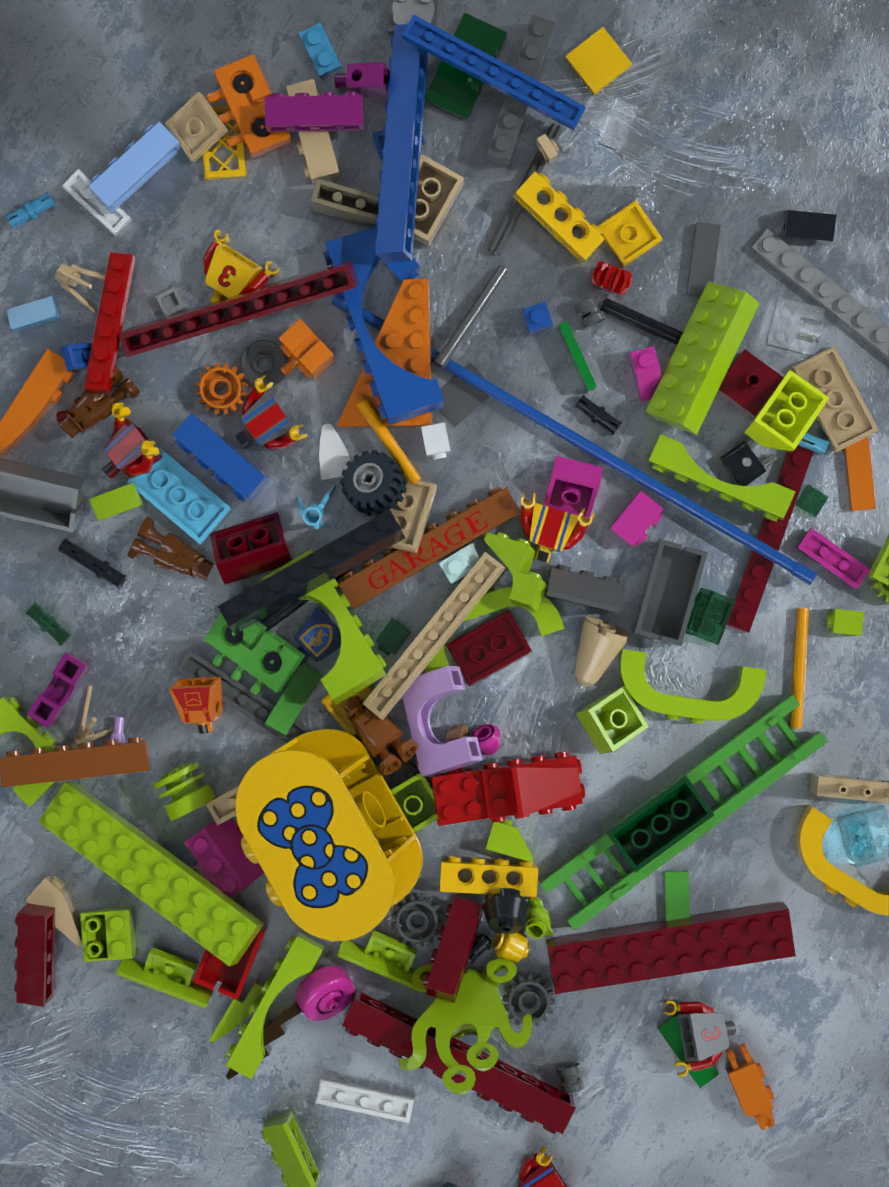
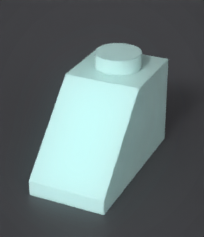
M479 539L443 560L439 565L450 583L453 584L466 576L485 552L488 553V551Z

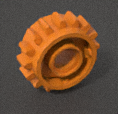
M215 363V368L211 369L207 366V373L199 374L202 378L201 382H196L195 385L200 387V390L195 392V394L202 396V399L199 401L201 405L208 404L205 410L210 412L214 409L217 416L223 411L228 416L229 410L238 411L236 407L238 404L244 406L242 398L248 396V393L244 391V388L248 387V383L241 381L245 377L243 373L236 375L238 372L237 367H233L230 370L228 363H225L223 367ZM221 383L227 384L228 391L226 394L217 395V386Z

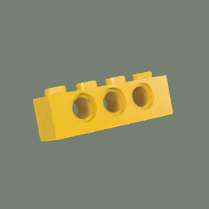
M535 171L512 197L582 263L605 240L602 236V231L595 224L592 223L590 225L584 219V213L577 207L573 208L567 202L568 198L560 190L555 191L549 185L550 180L544 174H538ZM538 193H543L547 196L548 202L546 205L538 202ZM555 210L564 212L565 220L563 222L555 218ZM575 226L582 230V237L580 239L575 238L572 234V228Z
M447 856L446 860H441L440 892L487 894L490 892L493 895L500 893V888H512L519 890L520 896L537 897L538 865H533V862L519 860V864L509 863L508 859H495V862H485V858L471 857L470 861H463L460 856ZM461 869H469L472 876L468 880L460 879L458 872ZM492 870L495 872L496 877L493 881H485L482 878L483 872ZM511 871L518 872L520 875L519 880L515 883H510L506 879L507 874Z

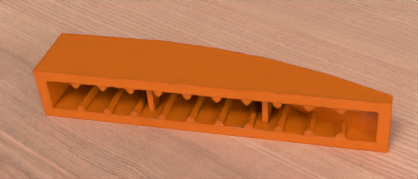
M48 348L0 421V458L4 457L29 434L53 403L57 404L63 395L62 389L65 384H70L76 375L74 370L67 371L64 358Z

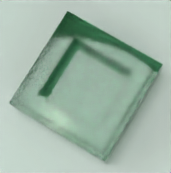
M808 484L796 501L795 506L815 518L829 497Z

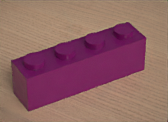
M322 92L319 93V96H309L308 93H296L295 96L273 93L271 97H265L267 132L364 130L363 95H358L357 92H345L344 95Z

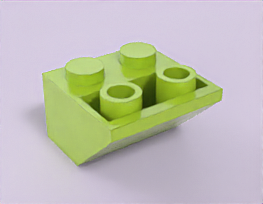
M134 906L109 907L80 913L84 962L132 959L137 954Z

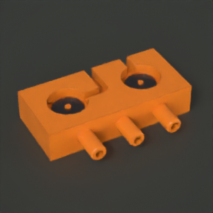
M254 54L214 70V77L220 89L206 94L207 101L211 104L224 98L230 111L218 115L223 124L234 120L240 132L225 139L229 148L244 142L251 159L291 143L289 132H267L265 97H271V92Z

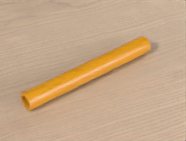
M365 399L360 402L357 407L411 485L417 483L422 479L369 401Z

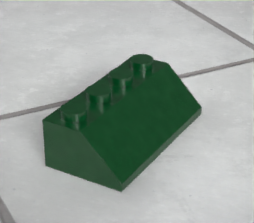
M685 775L609 830L607 835L636 873L713 817L714 813Z

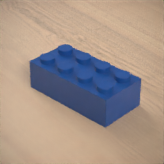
M192 413L172 434L177 439L175 444L187 454L191 452L196 456L193 460L206 470L211 468L214 471L211 475L224 486L228 483L232 487L230 492L243 502L245 499L252 502L270 481Z

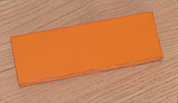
M869 437L844 449L850 511L876 509Z

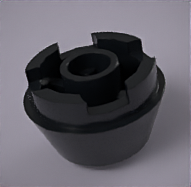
M500 888V893L493 895L490 892L487 893L482 910L487 924L492 931L501 934H513L523 929L531 907L528 903V897L520 896L519 890Z

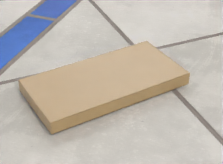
M835 346L791 367V371L829 397V400L816 419L834 453L879 431Z

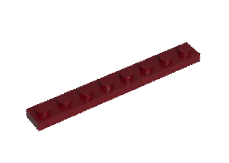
M797 446L793 452L787 451L776 484L795 491L783 520L778 519L777 522L763 517L756 539L779 551L814 451ZM753 550L751 551L725 624L750 633L774 565L772 561Z

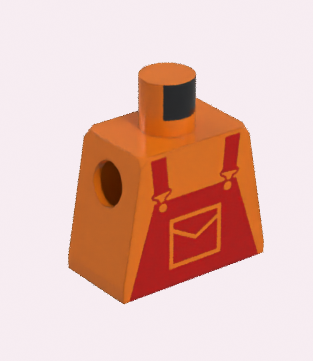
M221 677L178 679L169 690L182 722L185 724L197 723L200 734L210 733L213 731L212 722H215L223 711Z

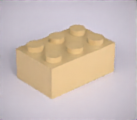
M421 155L419 164L414 239L429 247L464 185V177L424 155Z

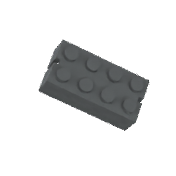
M0 458V516L73 533L82 519L84 503L82 500L85 495L87 478Z
M660 539L656 545L632 633L656 639V636L659 635L657 640L682 646L708 552L688 546L683 547L682 551H678L681 550V544Z

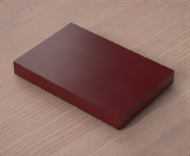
M509 610L446 644L469 687L532 653L529 644Z

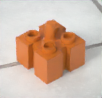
M301 319L297 320L279 337L282 343L280 348L290 359L280 369L286 376L298 366L299 370L307 378L312 376L316 380L336 361L334 354Z

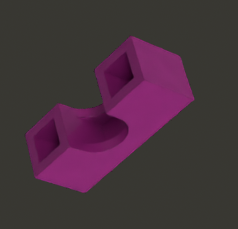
M72 652L65 653L52 673L54 677L49 686L42 694H39L27 715L47 728L54 726L91 664Z

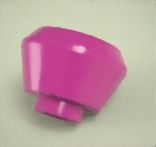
M484 724L475 728L470 737H477L482 755H492L500 747V730L497 726Z

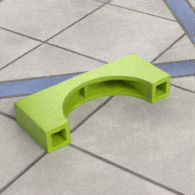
M310 549L309 551L305 552L304 554L300 555L299 557L295 558L294 560L290 561L289 563L285 564L284 566L280 567L274 572L263 577L261 580L263 581L275 573L283 570L284 568L290 566L298 560L313 553V551ZM334 578L299 599L313 601L322 605L332 613L339 625L341 633L339 657L331 671L320 679L337 705L386 676L387 674L383 668L387 665L380 653L377 655L373 653L371 647L375 646L368 633L364 635L361 633L359 627L362 626V623L356 613L352 615L349 613L347 607L351 605L344 593L341 595L337 593L335 588L339 585Z

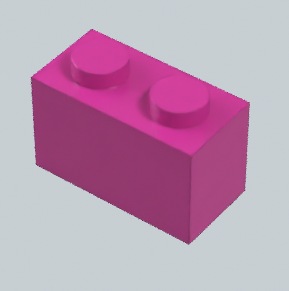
M639 491L609 530L630 547H633L635 544L640 546L648 536L645 531L649 526L655 527L663 516L660 513L663 508L645 493Z

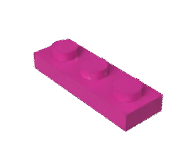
M809 528L796 547L854 589L860 586L871 570L812 528Z

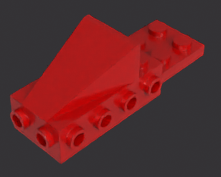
M568 751L554 753V757L545 758V755L531 756L530 761L522 762V758L507 760L508 764L505 765L491 762L483 764L484 768L472 771L431 777L437 825L443 826L480 819L502 822L506 821V816L513 815L516 819L530 817L529 814L537 811L539 815L551 814L553 809L561 807L562 811L577 809L576 805L583 804V798H585V788L583 783H580L579 774L582 773L581 762L577 759L576 755H571Z

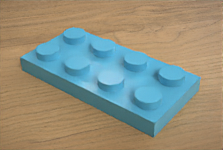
M157 446L163 458L152 465L150 473L130 478L127 483L134 482L137 491L202 545L232 508L160 446Z

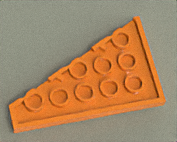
M404 279L378 334L375 345L397 366L412 374L431 380L429 279ZM362 369L338 421V427L370 426L357 407L365 399L369 401L380 417L377 405H380L378 396L373 397L369 385L373 381L370 374H365L364 369ZM432 411L389 426L432 425ZM386 418L381 419L385 426H388Z

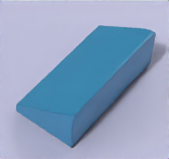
M53 295L7 309L10 328L14 333L60 319Z

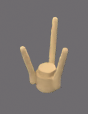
M63 263L56 272L55 280L62 283V289L68 291L86 308L96 313L97 310L71 286L75 287L77 284H80L88 289L92 288L91 284L80 279L81 275L79 273L105 280L106 275L80 268L74 264L70 267Z

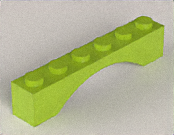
M660 434L649 459V464L652 465L651 469L662 474L668 471L675 474L674 479L686 484L688 480L696 483V488L703 492L709 493L710 490L719 493L718 498L730 503H732V500L742 503L741 508L750 512H754L755 509L764 513V518L777 522L778 519H784L795 494V491L774 482L757 486H740L720 481L707 474L693 461L683 443Z
M298 932L296 938L290 937L284 948L288 951L285 958L279 957L273 968V971L276 972L272 981L266 980L261 990L264 996L260 1002L255 1000L249 1011V1014L253 1016L249 1023L243 1022L237 1033L240 1036L237 1045L232 1043L225 1057L229 1058L226 1063L227 1067L251 1080L265 1055L263 1041L264 1022L271 1003L278 993L290 982L312 971L324 949V945Z

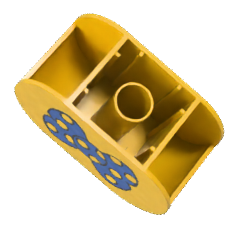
M318 729L306 732L258 761L243 777L238 788L235 808L238 826L244 836L241 839L243 852L252 863H259L268 878L266 890L271 901L278 907L284 906L289 917L304 931L318 938L330 941H346L363 936L374 929L384 919L390 908L401 901L417 883L423 864L420 842L368 750L352 735L334 729Z

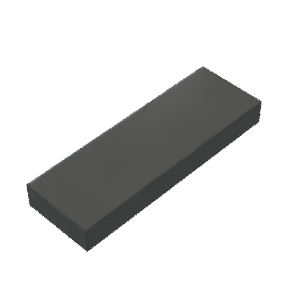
M696 223L687 295L701 296L707 282L714 281L721 225Z

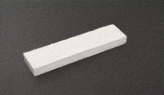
M320 1078L315 1103L410 1123L415 1097Z

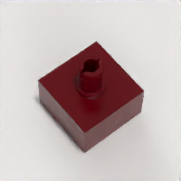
M744 349L728 369L716 395L748 418L753 419L784 377Z

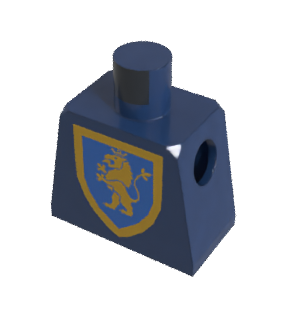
M320 607L315 609L294 637L300 644L297 649L305 655L300 665L310 656L315 662H319L341 648L339 627Z

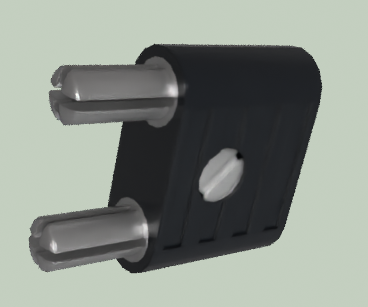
M750 439L748 442L742 441L720 457L724 466L740 486L749 485L766 472L765 468L777 461V457H775L763 466L765 462L775 455L771 454L760 462L751 450L759 443L755 442L748 446L755 441L753 439Z

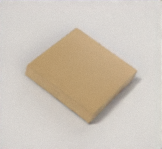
M201 92L193 95L164 123L171 134L180 142L181 148L191 162H196L228 132Z

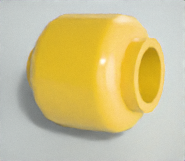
M522 932L513 934L496 933L493 939L492 947L495 949L496 956L514 963L519 962L522 958H526L530 951L528 938Z

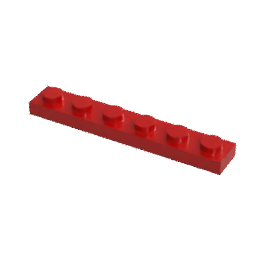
M110 252L84 384V389L89 392L110 393L120 343L119 334L122 333L136 260L133 254Z

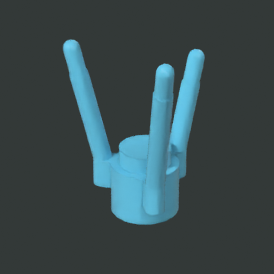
M335 485L328 490L319 504L312 503L304 508L300 498H296L299 508L298 513L303 515L302 517L306 524L314 526L315 529L325 526L326 523L321 521L324 514L323 508L334 493Z

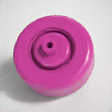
M334 965L325 966L309 974L300 983L296 991L295 1000L307 1019L311 1021H324L336 1016L349 1005L355 992L354 983L343 968Z

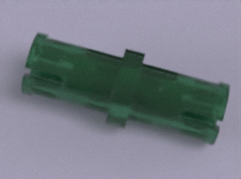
M37 602L26 611V614L41 627L40 630L43 633L47 632L60 646L71 637V634L56 622L57 618L51 617Z

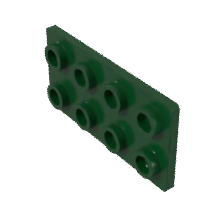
M464 13L454 36L497 58L507 37V32ZM441 61L425 95V101L467 120L484 83Z

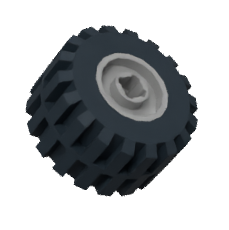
M372 450L371 454L368 451H364L360 457L358 454L353 457L355 460L353 462L348 461L346 464L347 470L343 469L341 473L344 476L343 479H340V484L343 486L341 491L346 496L345 498L360 513L363 512L366 516L373 514L376 517L380 515V512L384 513L391 508L395 510L398 507L396 505L397 502H402L404 499L402 493H406L407 490L404 486L407 481L400 467L386 453H379L377 450Z

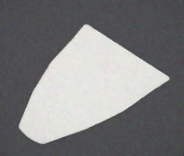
M329 423L322 426L320 436L319 462L321 481L343 476L341 474L343 469L347 470L346 464L348 461L351 462L344 443L334 427Z

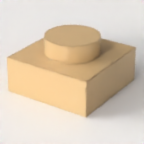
M546 134L537 138L536 146L548 165L556 161L559 148L553 138L548 139Z

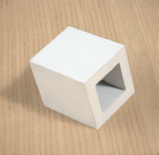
M445 422L421 427L427 457L432 456V460L446 458V453H450V446Z

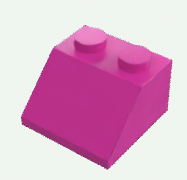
M556 456L543 505L578 516L581 510L586 508L583 514L586 518H590L600 486L603 467Z

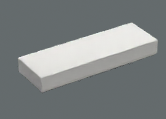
M77 169L62 187L116 236L131 221V217L120 207L111 214L91 194L89 189L91 180Z

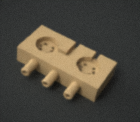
M810 773L809 792L823 797L889 803V780H882L880 782L878 779Z

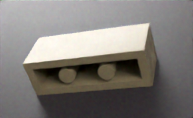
M317 179L311 198V210L364 226L374 227L376 226V217L379 215L378 196Z

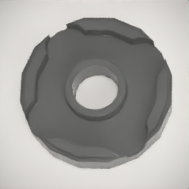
M258 340L247 346L240 358V369L245 376L244 378L251 385L255 386V381L265 375L266 377L263 379L264 385L266 386L272 382L273 386H275L285 378V374L280 369L288 362V359L277 343L269 340ZM261 358H268L271 361L269 369L263 371L258 368V361Z

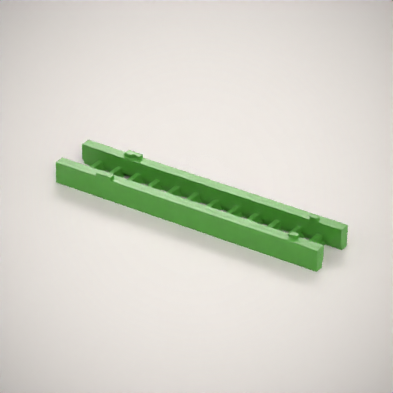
M788 694L539 880L540 885L547 894L565 881L568 885L567 889L576 900L579 899L583 906L567 917V921L574 930H577L615 900L621 898L634 886L828 742L819 731H816L801 742L783 717L800 705L793 695ZM773 725L778 727L793 747L783 757L764 733ZM755 738L774 762L764 771L745 748ZM736 752L755 777L745 785L742 784L726 762ZM716 767L719 768L736 791L725 800L706 776ZM686 775L692 784L700 780L718 804L712 809L714 816L636 873L633 869L626 873L608 849L614 843L607 835V832ZM602 852H604L622 876L609 887L605 885L589 863ZM582 867L586 868L602 890L600 894L589 902L570 878Z

